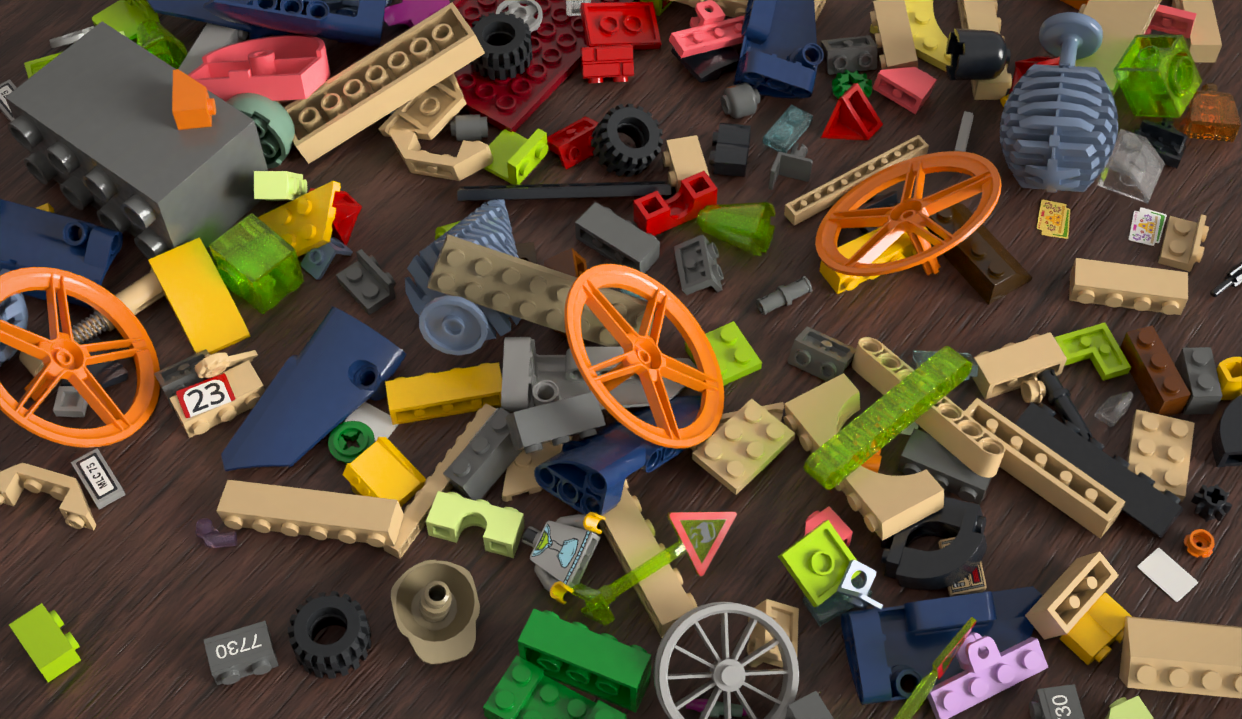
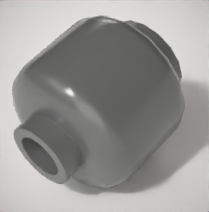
M746 82L727 87L724 90V94L720 97L723 112L725 115H730L733 119L754 114L757 110V104L760 103L758 90L756 88L753 89Z

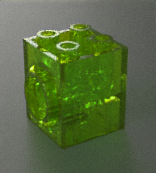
M1136 35L1113 70L1134 116L1180 118L1202 83L1183 35Z
M253 213L209 245L217 270L224 283L233 293L243 297L261 314L275 307L281 299L290 292L297 290L304 282L296 250Z

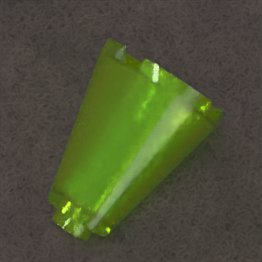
M148 19L139 24L137 28V44L173 68L179 69L188 54L184 44L156 20Z
M769 202L707 205L703 210H700L697 222L703 232L750 254L761 257V252L766 253L772 242L775 225H770L771 217H775L774 205Z

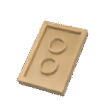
M751 399L692 453V459L736 495L795 439V432Z
M1136 409L1133 415L1127 462L1130 466L1127 469L1136 475L1143 472L1155 481L1153 487L1162 493L1167 489L1180 498V502H1183L1186 495L1195 423Z

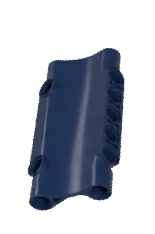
M0 199V271L2 269L13 271L29 267L55 268L72 272L100 286L102 285L109 266L122 248L123 234L121 232L97 226L83 220ZM80 228L82 230L81 239H79L78 237V231ZM46 290L22 292L25 295L47 300ZM67 295L68 303L88 309L92 308L87 303Z

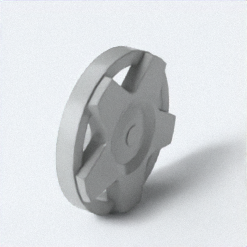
M505 0L496 10V14H499L508 7L509 10L505 14L509 15L511 13L516 18H522L524 23L528 24L529 31L531 32L536 31L540 27L543 18L541 6L535 0Z
M94 26L50 39L51 48L73 44L93 29Z

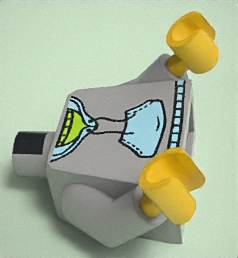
M589 512L587 515L563 516L557 519L556 522L548 520L542 531L531 526L526 529L522 542L534 548L530 555V560L535 563L534 571L543 587L550 592V596L564 605L566 603L563 601L564 594L567 591L573 593V589H577L600 540V537L595 534L602 533V530L597 529V524L600 520L605 521L606 517Z

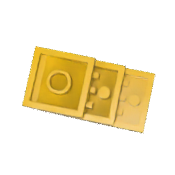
M200 237L148 260L180 326L196 354L206 349L211 355L251 337Z

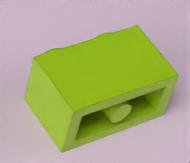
M41 603L10 623L9 626L45 679L50 682L81 661L75 651L80 646L70 631L64 635L60 630V627L65 624L55 610L48 612Z

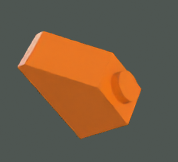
M179 69L173 70L172 113L178 130L212 127V115H216L214 98H209L205 86Z

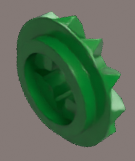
M846 69L843 74L837 73L836 78L832 81V92L838 99L851 87V85H848L849 82L853 84L858 83L867 99L870 97L873 89L872 80L867 79L866 73L859 74L857 70L854 73H850Z
M359 421L344 422L338 425L329 436L328 447L330 453L337 461L340 460L346 464L350 463L375 443L374 433L365 423ZM345 439L347 441L357 439L359 448L354 446L348 448Z

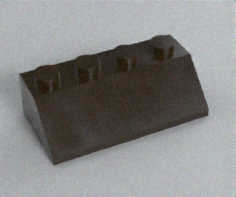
M956 203L930 215L929 218L949 233L954 234L970 219L973 213L964 204ZM983 224L965 240L943 253L947 260L988 304L1032 281L1033 278ZM925 226L930 233L934 234L935 236L944 241L942 237H940L934 231Z

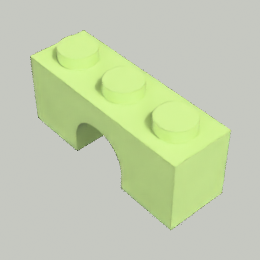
M254 171V199L292 201L307 194V181L303 179L302 174L288 171Z
M438 491L426 519L429 536L457 543L461 532L465 528L470 526L482 527L485 529L483 535L485 551L511 558L515 556L525 529L524 514L520 513L517 509L497 507L482 499L471 500L463 498L455 492L444 493Z

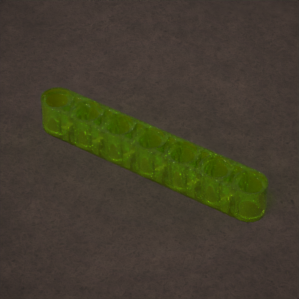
M943 347L812 453L805 462L804 471L825 489L834 488L963 382L972 370V362L951 347Z

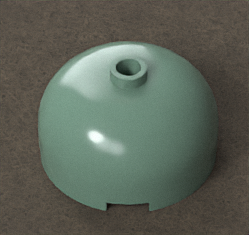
M241 93L226 101L228 104L255 121L267 169L279 166L287 157L294 144L295 128L286 109L277 101H272L255 93Z

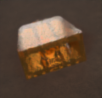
M1207 83L1201 87V90L1194 91L1187 111L1184 134L1188 136L1187 138L1234 142L1240 129L1241 121L1233 95L1226 92H1218L1215 84Z

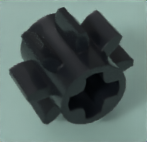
M1203 484L1198 493H1195L1191 499L1192 503L1197 504L1193 513L1205 519V522L1215 518L1220 522L1225 513H1228L1232 507L1231 503L1226 502L1229 492H1225L1217 484L1208 488Z

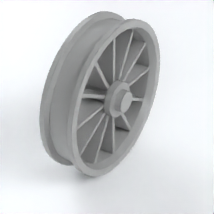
M712 602L686 612L667 630L655 656L653 676L658 700L669 719H684L678 710L713 686L715 688L699 719H708L722 690L724 719H731L730 692L735 693L749 718L757 719L739 690L742 685L775 702L771 711L763 719H785L787 707L795 701L798 691L799 666L796 652L788 635L770 616L758 609L739 603ZM728 613L742 614L749 617L750 620L729 659ZM715 614H720L722 659L719 658L698 623L701 619ZM758 622L770 633L773 639L738 662L737 660ZM692 625L715 660L713 664L676 645L683 633ZM774 646H778L783 669L744 670L745 665ZM675 648L709 666L710 672L668 674V666L673 649ZM783 674V682L778 699L744 682L745 676ZM711 677L710 681L674 704L669 691L668 679Z

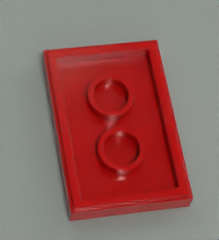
M653 2L581 3L580 12L587 47L633 45V50L660 49L662 43Z

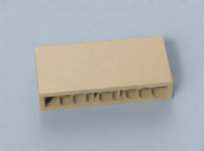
M1089 0L1087 5L1082 4L1078 13L1090 16L1100 24L1103 29V41L1100 48L1094 54L1076 60L1075 66L1096 67L1110 88L1112 96H1114L1161 0Z

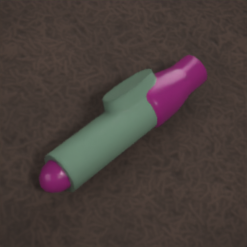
M694 699L686 704V709H692L702 714L709 699ZM716 701L709 717L719 718V715H724V702ZM731 703V716L742 718V716L747 715L742 705Z

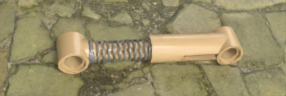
M151 268L150 273L114 296L121 300L136 315L164 297L165 294ZM94 308V315L90 314V318L86 317L85 321L81 320V323H77V326L73 325L72 335L75 342L82 344L84 341H88L89 338L93 339V335L97 337L96 333L101 334V330L106 331L107 329L112 331L116 327ZM22 351L20 352V361L35 377L44 367L42 360Z

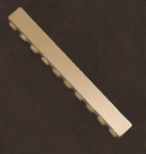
M917 135L785 204L784 215L795 226L833 206L853 187L875 173L904 160L926 155L929 145Z
M485 403L482 408L478 409L475 418L467 424L464 433L458 436L453 448H450L444 460L437 464L433 475L429 476L425 481L424 487L417 491L413 502L406 506L395 546L384 545V551L401 559L426 525V519L437 492L448 493L453 488L443 475L444 471L466 448L470 440L496 408Z

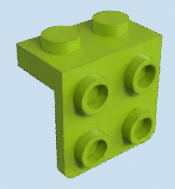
M119 0L92 17L95 26L103 21L118 32L124 31L125 36L130 40L135 39L160 23L158 14L153 11L146 0Z
M538 128L529 139H526L513 131L510 132L504 129L489 145L493 162L483 169L513 185H520L548 154L547 133Z

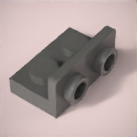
M870 35L821 40V49L827 59V73L829 75L844 73L846 69L849 72L877 69V44Z
M702 234L674 246L681 288L686 295L712 286L717 292L723 290L721 280L724 279L720 266L717 264L716 258L719 257V252L713 242L710 243Z
M360 249L356 252L358 261L336 274V278L339 284L370 315L396 298L394 291L396 284L390 273L387 271L384 273L379 268L377 260L372 255L368 256Z
M806 327L794 340L788 363L820 379L829 381L844 373V370L853 361L856 349L810 327Z
M206 349L154 373L172 409L174 408L170 398L176 395V391L210 379L206 377L199 378L194 368L195 365L205 358V355L209 354Z

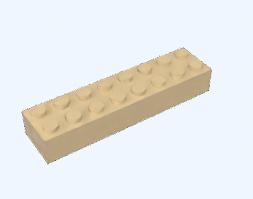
M453 2L330 78L307 99L295 100L284 107L294 124L295 134L293 142L308 164L485 54L476 35Z

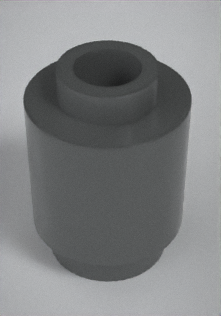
M480 114L455 115V121H451V136H456L457 141H475L488 137L487 116L480 117Z

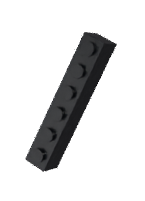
M1031 402L1015 425L1123 499L1125 504L1121 511L1161 539L1183 511L1182 506L1179 505L1181 499L1167 489L1163 493L1153 487L1155 481L1143 472L1136 475L1127 469L1130 464L1120 456L1115 454L1113 457H1110L1104 453L1105 446L1092 437L1088 440L1084 439L1078 434L1080 429L1068 420L1061 423L1054 418L1056 412L1045 404L1041 403L1038 407Z

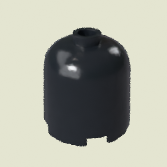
M958 28L954 29L955 32H950L946 47V54L951 55V66L946 65L949 80L995 79L1000 76L1005 65L1009 64L1011 57L1010 49L1007 48L1004 38L998 32Z

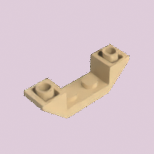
M390 129L389 132L396 149L410 172L414 174L460 181L493 162V156L488 144L481 141L471 142L463 140L457 157H453L449 154L438 155L421 150L415 132L410 130Z
M20 463L0 471V505L4 503L14 506L24 488L33 493L45 492L63 501L59 509L69 526L76 529H82V527L91 530L95 529V520L76 478L26 463Z

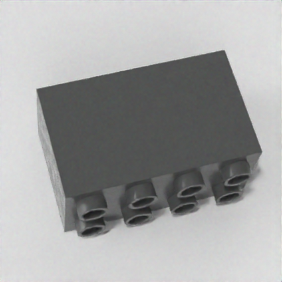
M102 21L5 97L14 117V120L8 124V129L16 141L30 152V155L24 159V164L39 182L47 184L54 179L61 184V192L76 208L83 210L88 205H91L98 210L97 216L106 228L119 231L122 234L125 231L135 237L136 246L148 259L199 237L207 249L261 201L254 199V171H268L255 121L207 90L209 98H214L216 104V115H212V127L178 130L172 113L173 70L176 69Z

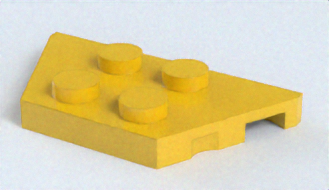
M331 181L256 218V223L283 260L291 261L310 252L314 248H319L330 242L332 222L336 214V208L332 207L335 191L340 192V183Z

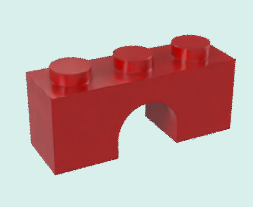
M705 171L699 172L681 180L679 191L667 200H664L658 191L634 200V222L640 230L655 236L715 210L717 207L718 189Z

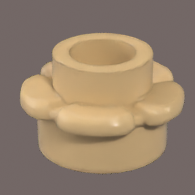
M1035 376L1029 377V380L1022 381L1021 395L1026 403H1041L1042 398L1046 395L1044 383L1038 381Z

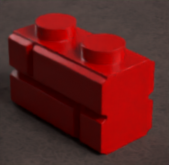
M633 45L581 47L582 78H588V83H603V78L613 77V82L628 81V76H634Z

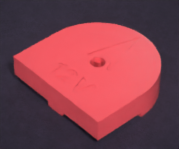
M280 35L251 39L216 49L202 57L203 64L189 73L188 76L205 86L208 91L225 102L241 93H255L272 101L307 99L329 79L331 73L325 43L322 39L307 35Z

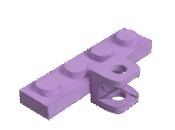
M972 632L967 638L965 636L957 647L959 651L956 657L961 669L965 671L925 690L936 719H948L1048 668L1037 638L1030 637L999 653L997 645L991 637H982L980 634ZM960 638V639H958V640L955 641L954 647L958 644V642H959L962 638Z

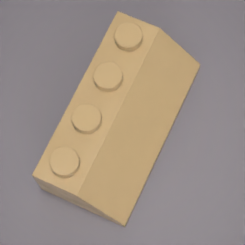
M1126 616L1119 678L1127 688L1242 699V627Z

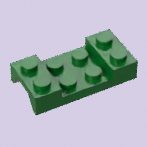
M517 655L483 706L484 716L488 719H626V714L600 700L597 703L547 677L544 675L543 669Z

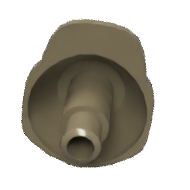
M427 560L409 568L395 582L391 589L393 612L400 632L408 638L416 655L424 663L430 665L443 664L467 656L474 647L476 620L480 614L477 590L472 575L464 567L448 561Z

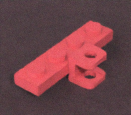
M715 1L700 2L695 7L698 16L692 17L690 20L691 28L673 32L669 38L670 43L681 58L743 43L744 38L741 35L744 16L724 20L726 15ZM704 8H709L712 12H707Z
M1159 4L1138 49L1146 47L1152 30L1189 39L1197 13Z

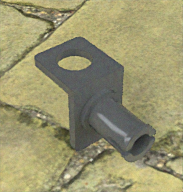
M799 143L793 144L790 154L778 152L771 169L768 189L773 190L778 175L806 182L809 181L813 160L805 158L808 148L804 144L801 145L800 150H798Z

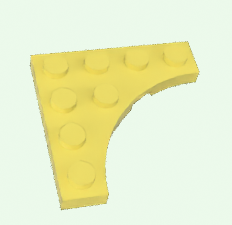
M904 0L917 57L947 72L946 65L951 66V55L946 54L948 38L943 34L936 22L933 12L934 0ZM871 24L870 32L873 34L879 33L877 26L872 27Z

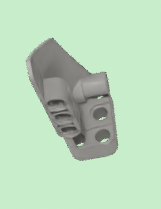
M505 337L501 407L507 412H516L592 392L583 379L570 349L566 351V355L536 354L535 340L531 339V337ZM585 347L592 366L624 354L622 347ZM673 358L698 370L697 366L689 358ZM621 362L604 368L602 370H599L595 373L597 374V376L604 375ZM636 373L609 392L624 408L649 406L640 377ZM662 377L669 401L686 387ZM599 402L600 408L605 409V407Z

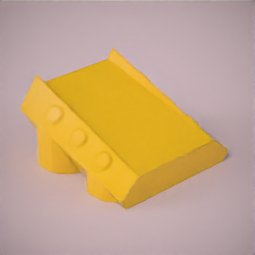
M378 437L377 441L354 461L347 463L342 474L350 482L352 491L356 495L398 500L400 507L410 500L418 490H421L426 481V478L386 437Z

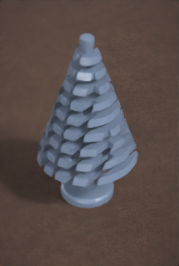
M504 199L490 200L487 202L488 205L486 202L482 204L475 212L469 214L468 217L419 252L420 256L416 255L407 268L414 277L415 283L409 276L405 277V290L414 311L419 315V329L423 338L433 348L446 354L465 355L473 353L481 348L485 340L496 338V331L500 336L511 331L509 317L512 318L516 325L521 320V318L475 304L463 297L451 296L427 288L429 278L447 234L519 258Z

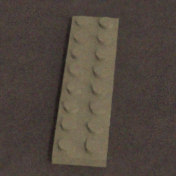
M447 234L429 278L427 288L451 296L463 297L475 304L566 333L564 319L565 302L568 292L577 277ZM609 288L598 289L638 334L648 301ZM584 304L581 315L582 338L607 347H621L589 307ZM653 315V318H652V321H651V325H650V328H649V332H648V335H649V336H650V333H651V328H652V324H653L654 315Z

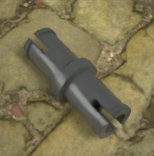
M803 276L786 286L780 285L776 287V291L756 299L757 308L761 314L766 315L782 305L787 307L792 304V300L812 292L811 283L807 277Z

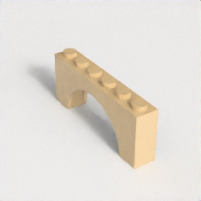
M843 373L786 402V416L783 419L785 425L798 435L804 450H810L814 455L818 467L822 471L826 470L834 487L838 491L842 490L845 493L851 508L861 513L867 528L871 532L875 531L883 541L944 508V489L927 469L905 476L884 475L861 466L846 453L838 437L844 423L860 410V392Z

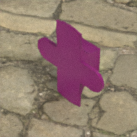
M402 0V3L385 7L384 21L388 26L406 24L410 29L449 5L450 1Z

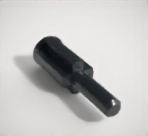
M1242 262L1227 272V276L1224 277L1225 280L1210 291L1212 297H1217L1228 287H1236L1242 282Z

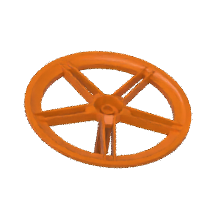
M961 151L926 154L887 167L860 182L832 206L823 218L817 231L815 242L817 253L828 268L845 275H884L922 264L926 275L931 273L937 274L939 272L938 269L941 267L937 256L955 247L970 236L995 208L1002 187L999 172L995 165L983 156ZM959 172L972 176L965 181L922 199L925 174ZM915 177H916L914 196H913V198H911V194H912V190H913V185H914V181H915ZM905 180L901 201L896 206L857 210L874 195ZM982 192V198L974 214L954 234L949 233L929 218L930 215ZM927 226L929 229H931L940 237H942L944 241L935 236L934 234L930 233L926 229H924V227ZM881 227L850 259L844 257L838 251L837 242L842 228ZM904 232H907L917 253L916 255L892 262L871 264Z
M602 264L586 270L577 277L568 292L565 302V330L574 361L583 379L598 401L627 429L656 445L676 449L689 448L709 438L718 427L722 417L724 385L713 348L690 311L673 293L658 281L627 266ZM608 287L620 288L631 291L648 301L638 334L598 289ZM584 304L589 307L620 344L624 354L597 365H591L581 332V315ZM653 315H654L653 324H652V328H651V333H650V336H649V335H648V332H649V328H650V325H651V321H652V318H653ZM664 315L673 323L684 338L694 357L698 370L663 354L658 348ZM621 362L604 375L597 376V374L595 373L599 370H602L604 368ZM636 373L640 377L657 427L635 417L619 404L609 392ZM662 377L702 393L699 412L689 426L678 429Z
M29 267L13 270L1 275L0 303L15 294L25 291L46 290L50 340L0 320V342L40 359L44 364L42 370L24 388L26 392L19 402L0 383V410L15 423L33 434L67 446L85 448L107 446L120 442L138 431L149 419L157 404L160 385L154 373L160 371L152 341L132 311L102 286L72 272L47 267ZM56 293L58 299L62 332H59ZM67 295L77 298L99 311L116 327L124 339L83 345L75 342L72 335ZM129 347L127 350L90 356L89 353ZM129 357L134 358L137 372V388L134 400L125 415H123L86 368L87 365ZM61 379H67L106 426L93 429L68 428L48 422L33 413ZM32 397L35 402L27 410L23 405Z

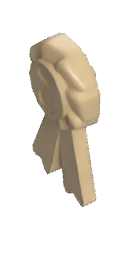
M256 350L228 356L225 352L213 355L207 354L203 360L195 365V372L199 378H211L248 360L252 362L258 354Z

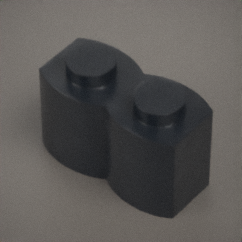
M720 123L719 130L713 131L712 146H716V150L710 151L709 165L714 166V174L745 177L751 135L750 125Z

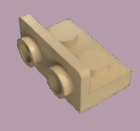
M1201 214L1197 223L1170 216L1158 263L1191 272L1194 263H1200L1203 256L1204 247L1200 246V243L1205 241L1208 234L1209 226H1205L1207 215Z
M769 599L754 607L770 616L783 628L792 642L797 656L799 608ZM758 622L750 635L747 645L748 655L773 639L770 633ZM774 646L751 661L749 666L757 667L764 662L783 668L778 646Z

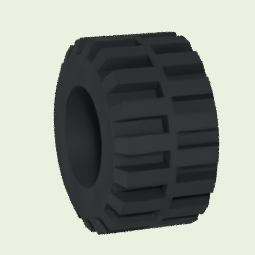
M500 12L499 14L489 13V16L483 15L479 18V21L472 23L471 29L485 54L470 62L475 72H480V75L483 77L489 76V79L495 80V78L506 80L507 77L511 79L516 77L517 73L522 74L525 72L524 68L530 66V61L532 60L531 31H529L528 24L524 23L522 18H516L511 13L506 15L505 12Z
M620 104L615 109L611 108L595 127L591 136L593 137L591 147L595 148L593 155L594 157H599L598 163L601 166L604 164L607 167L606 170L610 173L612 170L615 171L617 176H622L624 173L626 177H632L634 173L636 175L640 174L660 153V147L663 145V139L660 138L663 132L662 129L657 128L659 125L657 119L653 120L651 118L652 114L649 111L645 113L643 107L638 106L634 108L633 104H627L625 107L623 104ZM618 133L628 135L634 141L636 148L626 146L620 140Z
M331 591L330 596H326L325 592L318 593V598L313 599L310 596L305 599L306 605L299 604L297 606V615L292 614L289 620L291 626L288 627V635L296 659L300 666L303 665L305 671L309 674L314 671L315 676L323 678V675L327 674L329 679H334L337 673H341L343 677L349 674L348 669L351 667L354 670L360 667L359 660L365 661L368 656L366 649L371 648L370 637L372 636L365 612L356 600L352 601L351 597L345 593L340 597L336 591ZM338 625L347 629L344 636L333 644L321 645L314 642L318 632L325 627Z

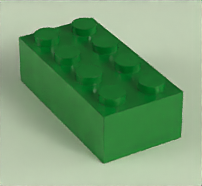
M533 609L518 639L520 657L543 669L544 675L635 713L637 712L651 680V654H648L644 648L637 645H625L618 642L610 634H597L590 631L582 623H569L560 619L557 614L551 611L544 610L541 612Z

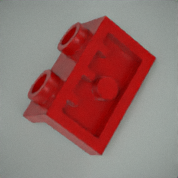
M585 116L547 137L548 150L559 155L562 166L565 169H569L593 155L595 148L591 147V140L593 139L591 136L598 122Z

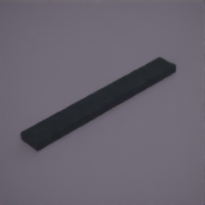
M669 181L460 186L457 191L458 201L646 196L655 191H658L660 195H671V184Z

